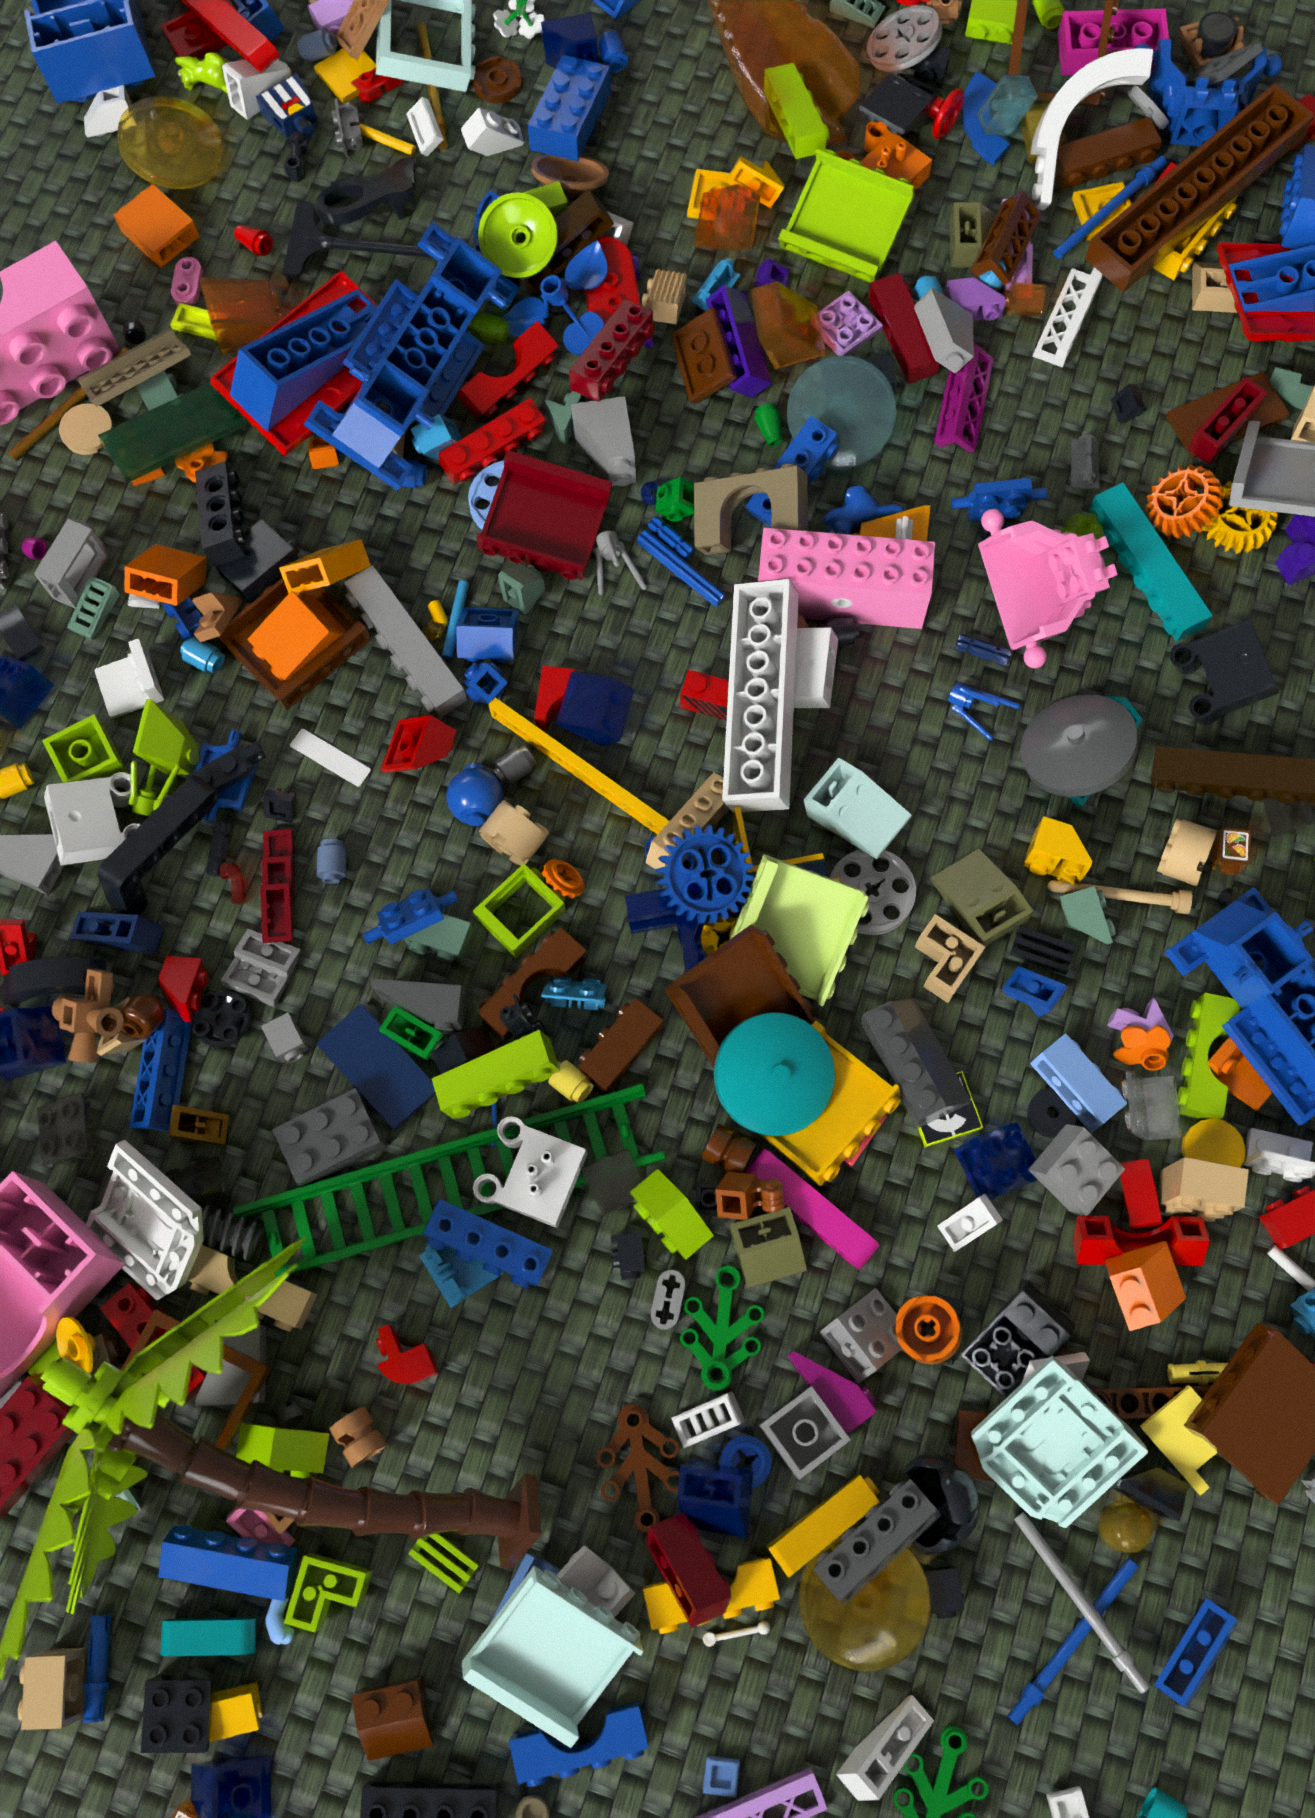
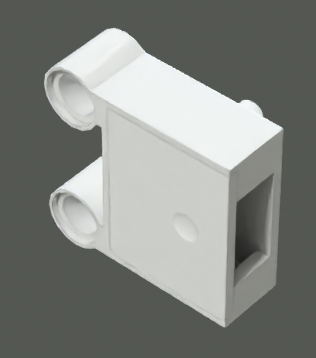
M831 627L797 628L794 708H830L838 638Z
M118 772L107 778L49 784L46 786L44 799L60 865L106 859L141 825L130 824L120 833L114 806L125 807L129 803L131 795L130 774ZM121 787L127 792H119L115 788Z
M505 1117L498 1124V1136L508 1148L520 1147L504 1188L497 1177L492 1174H483L474 1182V1194L485 1205L497 1204L558 1228L588 1153L582 1147L525 1126L517 1117ZM513 1125L520 1127V1134L517 1138L512 1140L505 1138V1131L508 1127ZM488 1182L495 1183V1194L491 1197H483L481 1195L483 1185Z

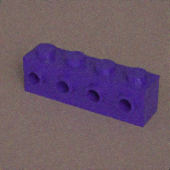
M723 285L706 299L708 310L714 307L719 311L737 374V379L729 383L731 390L753 398L772 384L746 294Z

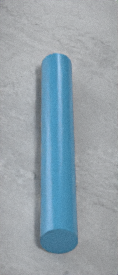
M464 580L459 581L441 655L445 660H452L457 640L456 625L464 609L469 589V582Z

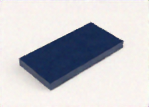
M360 1004L316 1044L396 1131L428 1102L436 1092L432 1080L397 1042L379 1031L381 1025Z

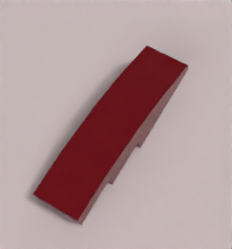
M292 829L263 831L264 858H261L263 885H260L263 943L292 942L295 914L294 831Z

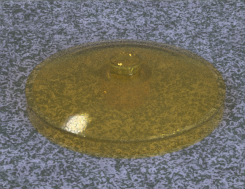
M149 97L132 104L120 118L117 142L121 156L126 164L146 181L165 188L188 189L206 183L219 170L223 157L221 133L215 122L197 106L173 97Z
M841 1534L813 1557L806 1566L799 1591V1607L802 1622L814 1645L835 1663L862 1672L888 1669L910 1656L926 1633L932 1608L928 1579L919 1561L906 1548L846 1605H843L813 1570L818 1565L817 1559L823 1552L829 1548L834 1550L843 1542L841 1540L843 1534Z

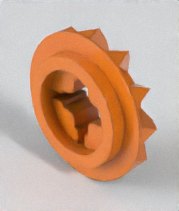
M550 859L543 866L542 874L547 878L546 883L553 887V891H560L561 896L567 895L569 898L574 899L584 891L585 886L581 875L569 863L558 859Z

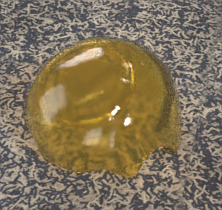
M1113 1502L1100 1514L1098 1528L1101 1539L1112 1550L1123 1553L1140 1552L1150 1543L1153 1525L1150 1515L1141 1505L1130 1502Z

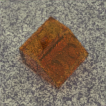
M739 184L703 193L694 245L732 252L752 248L760 195Z

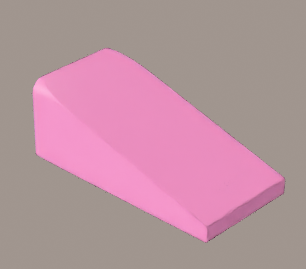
M236 1506L227 1515L226 1522L242 1537H251L256 1541L271 1544L283 1543L288 1547L295 1542V1539L287 1530L282 1534L277 1532L262 1511L237 1509Z

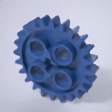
M698 825L693 827V835L688 829L682 831L683 840L677 835L672 837L675 847L668 844L665 845L663 848L669 855L658 858V860L665 864L664 867L656 869V872L664 875V879L656 882L657 885H665L666 887L660 896L669 895L671 897L667 907L675 904L678 905L676 910L677 916L687 911V921L693 920L697 915L698 923L700 924L705 922L707 916L709 921L714 923L717 922V913L722 919H727V909L732 913L738 912L739 910L735 903H746V899L741 894L752 891L750 887L745 885L747 881L754 880L753 876L746 874V870L754 867L753 864H745L744 859L750 853H740L739 850L743 846V842L734 845L732 843L734 839L733 833L724 838V828H719L713 834L712 825H708L705 827L704 833H702ZM699 848L703 849V857L699 854ZM714 849L722 854L723 859L720 865L715 864L711 859V853ZM684 854H688L693 858L694 866L691 870L686 869L682 865ZM703 870L706 872L709 871L710 877L701 878L700 872ZM719 879L725 880L728 885V891L725 895L719 893L716 888ZM690 884L696 885L699 889V896L696 900L688 896L687 888ZM708 891L712 897L711 901L707 899Z

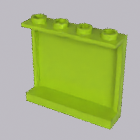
M817 149L815 152V164L786 230H781L778 237L780 248L866 282L876 281L881 274L914 199V186L904 178H897L896 180L888 177L880 169L873 168V170L865 168L857 160L849 159L847 161L839 158V155L831 150L821 151Z

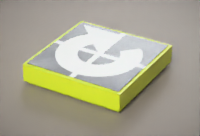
M963 1071L956 1074L971 1103L918 1128L924 1147L983 1129Z

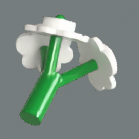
M510 0L509 8L514 10L513 13L510 15L507 10L503 12L496 10L494 12L496 20L494 25L505 38H509L511 35L515 36L517 34L518 21L516 17H523L519 21L520 28L518 31L520 35L531 39L542 31L545 18L542 14L537 15L535 12H532L535 0Z

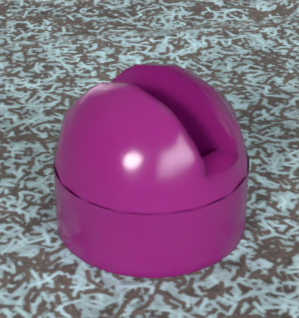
M38 537L26 538L21 546L23 553L35 560H41L47 551L45 540Z

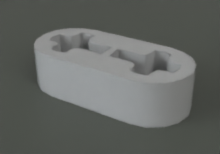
M667 1270L659 1276L651 1319L653 1324L661 1330L673 1328L679 1319L685 1290V1280L678 1271ZM670 1276H675L676 1282L680 1284V1288H675L672 1298H667V1287L662 1285L663 1280L668 1281ZM665 1302H670L669 1312L674 1315L673 1320H667L666 1324H661V1320L656 1316V1313L663 1310Z

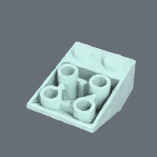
M841 758L834 762L804 798L807 817L875 859H878L911 818V814L866 774Z

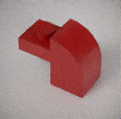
M388 1324L377 1329L380 1336L376 1339L379 1351L382 1356L387 1355L389 1358L377 1365L388 1379L397 1383L417 1384L440 1374L428 1344L422 1343L404 1352L393 1325Z

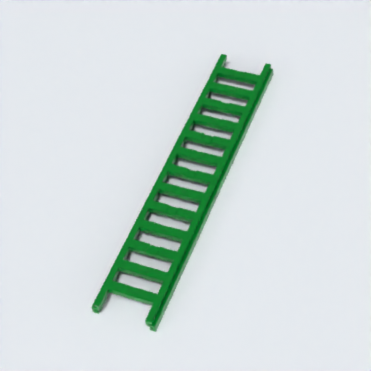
M643 1083L521 1120L525 1126L535 1130L554 1125L558 1139L572 1144L566 1121L579 1117L584 1118L598 1169L584 1174L580 1172L574 1188L666 1160L663 1150L639 1156L624 1108L625 1103L646 1097ZM609 1108L613 1110L627 1156L626 1161L613 1165L609 1163L595 1116L596 1112ZM514 1125L508 1127L505 1131V1138L510 1139L519 1136L520 1127ZM497 1128L237 1206L233 1208V1213L236 1215L237 1220L241 1217L247 1219L262 1214L273 1258L284 1250L275 1210L292 1206L299 1239L307 1238L301 1245L304 1259L290 1264L286 1262L275 1272L277 1278L295 1264L298 1267L291 1271L289 1275L422 1235L433 1211L422 1165L438 1161L449 1203L465 1210L450 1157L467 1152L475 1180L479 1176L486 1174L479 1148L496 1142L506 1180L514 1164V1158L511 1148L503 1144L498 1136ZM409 1169L423 1223L406 1228L392 1174ZM380 1178L393 1232L376 1237L363 1183ZM489 1182L481 1188V1195L483 1197L492 1196ZM350 1187L364 1241L347 1246L334 1192ZM321 1196L334 1250L317 1255L304 1201ZM481 1202L482 1205L466 1209L465 1211L481 1217L507 1208L497 1204L485 1205Z

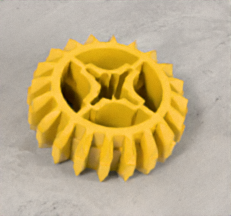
M1229 481L1224 487L1221 486L1224 493V498L1221 499L1222 505L1226 504L1227 507L1225 513L1219 514L1218 509L1219 518H1211V526L1204 525L1201 531L1208 532L1207 540H1216L1215 547L1220 544L1224 545L1225 552L1233 548L1236 554L1240 553L1242 549L1249 553L1253 548H1260L1263 543L1270 539L1271 533L1276 528L1277 523L1275 521L1277 520L1278 513L1229 506L1233 484ZM1257 520L1258 528L1251 530L1252 521Z

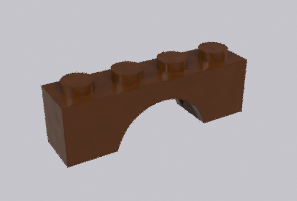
M562 928L556 933L554 931L550 932L541 943L543 946L536 953H529L521 962L522 967L515 974L510 973L504 978L500 984L502 988L494 996L489 994L479 1005L481 1009L478 1013L481 1019L506 1042L513 1036V1033L501 1021L500 1011L505 1006L510 1007L515 1004L513 995L516 994L519 1000L523 1002L527 988L535 980L549 975L570 977L588 959L587 951Z

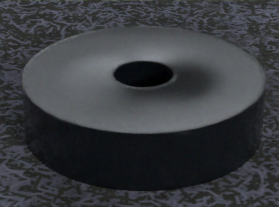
M1053 1088L1039 1091L1030 1100L1027 1107V1118L1030 1126L1035 1132L1047 1138H1055L1066 1124L1075 1125L1077 1121V1115L1066 1105ZM1048 1108H1053L1056 1110V1118H1051L1048 1116Z

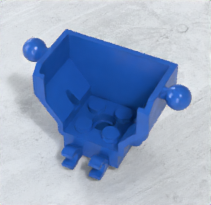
M1159 38L1156 50H1153L1146 95L1170 122L1166 126V129L1170 131V144L1201 146L1250 104L1262 73L1268 77L1277 75L1282 69L1283 62L1281 57L1276 54L1266 56L1267 47H1262L1263 51L1255 56L1250 70L1244 78L1228 77L1223 81L1207 86L1209 78L1198 77L1195 87L1185 86L1186 78L1191 74L1181 73L1171 61L1172 40ZM1139 44L1134 48L1151 49L1147 44Z

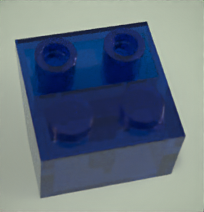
M591 13L541 22L544 56L547 65L556 68L562 55L599 63L597 35Z
M52 1007L13 1008L0 1012L1 1077L12 1080L67 1063L59 1024L52 1014Z
M691 1461L681 1465L677 1496L681 1513L684 1512L690 1523H694L698 1530L747 1538L754 1470L699 1461Z

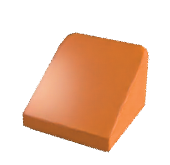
M321 437L309 439L308 453L313 469L333 467L339 464L337 448Z

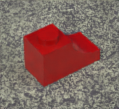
M542 666L534 716L536 727L539 729L548 730L553 716L566 706H574L575 696L580 697L582 680L577 679L576 669Z

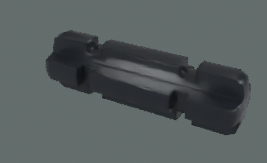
M216 821L213 826L215 836L211 838L208 856L211 862H207L206 873L214 877H220L224 874L225 864H222V862L226 861L229 839L226 837L230 836L231 824L226 821Z

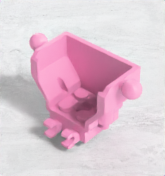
M989 509L982 515L981 524L985 530L991 533V536L980 542L978 546L1011 651L1026 647L1027 650L1024 653L1025 664L1030 668H1039L1046 662L1047 654L1037 643L1067 631L1073 619L1083 616L1085 609L1091 607V599L1095 597V594L1110 588L1107 579L1118 575L1114 564L1105 567L1104 560L1099 553L1109 548L1106 536L1095 540L1093 533L1078 537L1075 533H1061L1058 529L1052 530L1032 520L1002 530L1001 528L1004 524L1002 512L997 509Z

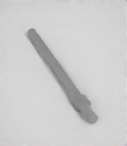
M1025 1512L1014 1519L1017 1525L1114 1656L1112 1661L1120 1672L1124 1670L1141 1694L1144 1693L1151 1685L1134 1663L1136 1658L1128 1648H1123Z

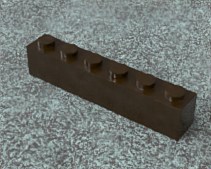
M1155 746L1151 784L1152 788H1157V791L1163 793H1173L1174 790H1181L1195 796L1214 793L1221 798H1234L1236 795L1247 796L1252 801H1264L1266 798L1278 799L1280 803L1295 804L1297 801L1309 802L1310 805L1315 806V759Z

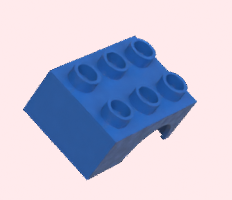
M31 0L35 15L32 16L30 10L24 11L32 54L57 104L70 100L86 102L95 97L100 91L122 85L126 89L136 88L143 84L146 79L155 77L138 0Z

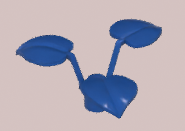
M598 241L591 243L569 262L565 270L566 281L564 278L559 279L555 275L547 276L541 283L543 302L536 297H528L519 301L507 314L499 318L503 327L517 338L537 320L546 329L544 318L549 316V302L554 306H563L575 322L567 326L564 331V345L572 354L581 356L605 324L599 315L591 311L584 313L578 319L566 303L568 300V290L566 287L577 290L582 286L585 290H592L604 282L608 274V263L601 244Z

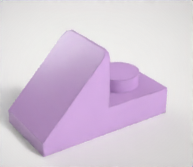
M1154 998L1146 1005L1142 1017H1139V1013L1135 1010L1117 1008L1111 1014L1107 1026L1120 1031L1127 1026H1140L1149 1031L1152 1027L1160 1025L1170 1034L1171 1042L1173 1039V1034Z

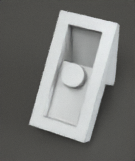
M984 1194L937 1226L955 1252L1003 1221V1219L986 1194Z

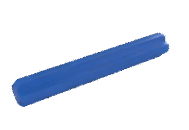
M644 530L638 536L637 542L641 547L713 606H719L725 599L723 591L653 534Z

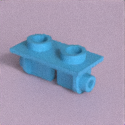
M726 258L716 265L692 298V304L707 311V298L723 285L731 288L735 285L741 275L734 271V262L731 259Z

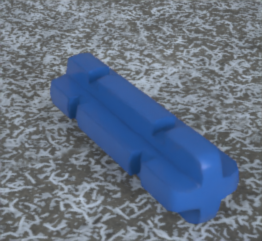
M659 516L653 517L648 523L649 529L655 535H659V538L674 551L677 550L683 559H688L694 553L693 545L687 540L685 541L671 526L666 525L665 521Z

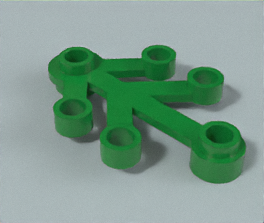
M723 1266L716 1273V1285L720 1288L716 1325L703 1310L700 1299L690 1297L684 1303L686 1314L694 1317L713 1342V1355L711 1357L699 1343L698 1333L694 1329L688 1328L682 1331L680 1335L681 1344L689 1348L703 1366L701 1379L705 1386L716 1391L726 1388L732 1380V1370L749 1356L757 1355L761 1349L760 1341L757 1338L747 1337L743 1341L742 1347L725 1359L726 1345L751 1325L759 1324L764 1319V1310L758 1305H752L746 1310L744 1316L729 1327L732 1292L740 1283V1274L732 1266ZM724 1274H731L734 1281L731 1285H725L722 1282ZM690 1301H696L699 1304L697 1312L692 1313L687 1309ZM750 1310H759L761 1313L760 1319L757 1321L751 1320L749 1317ZM687 1332L695 1335L696 1339L693 1344H686L683 1337ZM750 1340L757 1343V1350L752 1353L748 1352L745 1348L746 1342ZM714 1368H719L723 1373L722 1378L718 1381L713 1380L710 1375Z
M947 1725L940 1732L939 1740L944 1752L933 1789L923 1770L924 1763L918 1753L912 1752L909 1758L915 1757L918 1759L919 1765L916 1769H909L907 1761L903 1765L905 1771L912 1776L927 1808L925 1818H940L941 1815L971 1799L982 1800L988 1794V1785L980 1776H972L967 1781V1784L947 1794L957 1756L962 1754L968 1745L966 1733L957 1725ZM952 1735L960 1737L959 1746L951 1747L949 1745V1738ZM975 1782L983 1784V1790L979 1794H974L971 1790ZM905 1786L897 1787L892 1795L896 1807L902 1811L905 1818H919L913 1807L914 1797L910 1789ZM906 1792L909 1794V1800L906 1804L897 1802L899 1793ZM967 1810L962 1811L957 1817L977 1818L971 1811Z

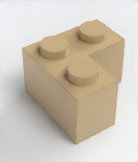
M935 914L919 936L915 948L938 962L923 987L949 1003L981 956L985 946Z

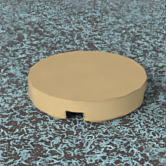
M92 403L80 404L72 407L63 415L59 423V434L63 443L72 452L80 455H92L97 453L98 449L105 448L110 444L114 436V424L109 413L101 406L96 407Z

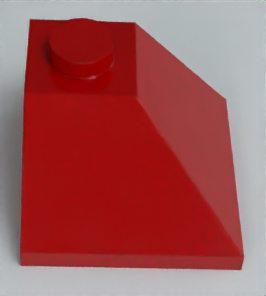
M432 715L399 720L380 771L389 773L414 770L447 757L454 746V737L457 730Z

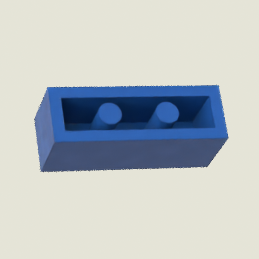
M1206 1598L1154 1686L1188 1709L1237 1627L1238 1620Z

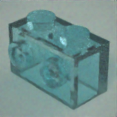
M1004 74L976 114L986 135L1010 136L1016 129V126L1038 97L1029 76Z

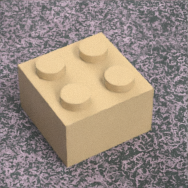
M87 1648L48 1649L25 1657V1663L22 1664L20 1670V1682L24 1684L23 1699L20 1700L18 1705V1719L21 1721V1730L62 1729L83 1719L85 1690H82V1685L86 1681Z

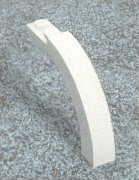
M1127 49L1100 57L1076 72L1051 100L1036 128L1030 153L1031 155H1040L1037 157L1035 164V173H1038V180L1032 190V200H1035V206L1038 210H1045L1051 204L1059 138L1073 108L1087 96L1101 89L1125 84L1142 85L1150 77L1153 49Z

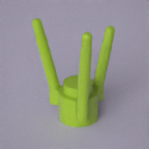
M132 761L130 772L131 795L128 803L133 805L131 811L150 816L161 805L164 797L170 790L180 770V765L176 764L158 798H156L157 793L152 791V786L157 768L152 765L150 766L145 789H140L139 794H137V762Z

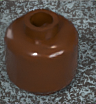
M139 994L133 996L120 1011L124 1018L122 1031L127 1036L138 1039L150 1037L164 1020L162 1004L151 995Z

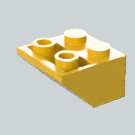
M1043 816L1032 836L1023 866L1029 868L1034 874H1048L1057 877L1058 881L1074 884L1082 881L1091 868L1093 861L1072 825Z

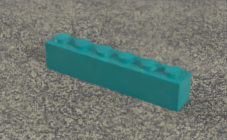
M1120 483L1094 496L1089 508L1091 519L1100 526L1108 544L1113 546L1118 553L1122 566L1128 568L1132 574L1136 587L1142 590L1147 597L1151 610L1157 612L1163 621L1165 631L1178 642L1204 629L1213 615L1125 484Z

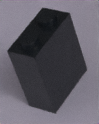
M262 519L245 532L247 544H244L245 557L215 567L220 576L248 603L254 602L263 594L268 586L276 584L283 578L280 567L299 559L297 554L300 551L291 540H283L284 537L278 528L274 525L269 527Z

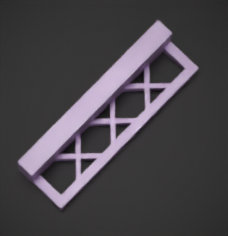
M809 1767L695 1818H764L762 1816L766 1809L780 1803L787 1806L783 1818H809L828 1809L812 1767ZM812 1789L818 1804L806 1809L793 1803L796 1796ZM791 1808L798 1811L797 1813L789 1816Z

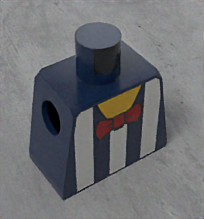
M297 73L256 96L261 115L285 137H290L294 132H300L308 138L314 133L315 127L313 124L316 123L317 117L312 101Z

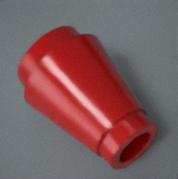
M244 225L236 227L234 231L235 239L256 256H266L271 252L273 238L267 231Z

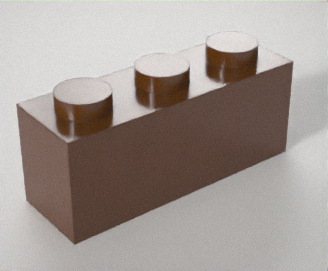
M636 998L631 1004L626 1002L620 1008L616 1015L618 1020L612 1027L607 1025L598 1035L597 1039L600 1041L593 1049L587 1048L578 1060L581 1063L578 1066L579 1070L587 1075L590 1081L606 1094L612 1090L664 1027V1020Z

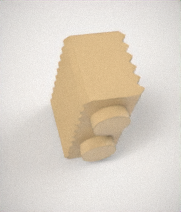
M657 269L654 278L648 279L647 292L643 294L642 306L653 311V321L677 325L686 296L687 274L685 272L683 274L680 272L676 273L675 271L671 273L670 270L666 272L665 270Z

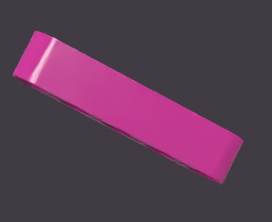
M763 1148L743 1171L747 1174H757V1179L769 1180L772 1178L779 1180L784 1185V1208L790 1207L795 1218L858 1270L863 1268L880 1247L874 1238L768 1150Z

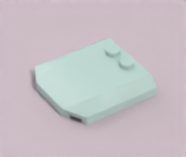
M1054 1356L1049 1357L971 1431L983 1470L1030 1516L1038 1519L1043 1517L1058 1522V1525L1067 1528L1148 1453L1147 1447L1134 1431L1063 1362Z

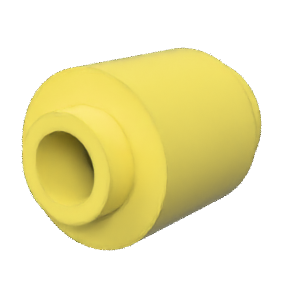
M568 1060L562 1063L558 1062L560 1071L552 1074L548 1083L569 1101L583 1102L593 1089V1084L589 1082L590 1078Z

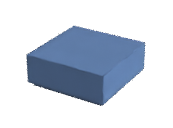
M707 1755L703 1793L736 1798L740 1759Z

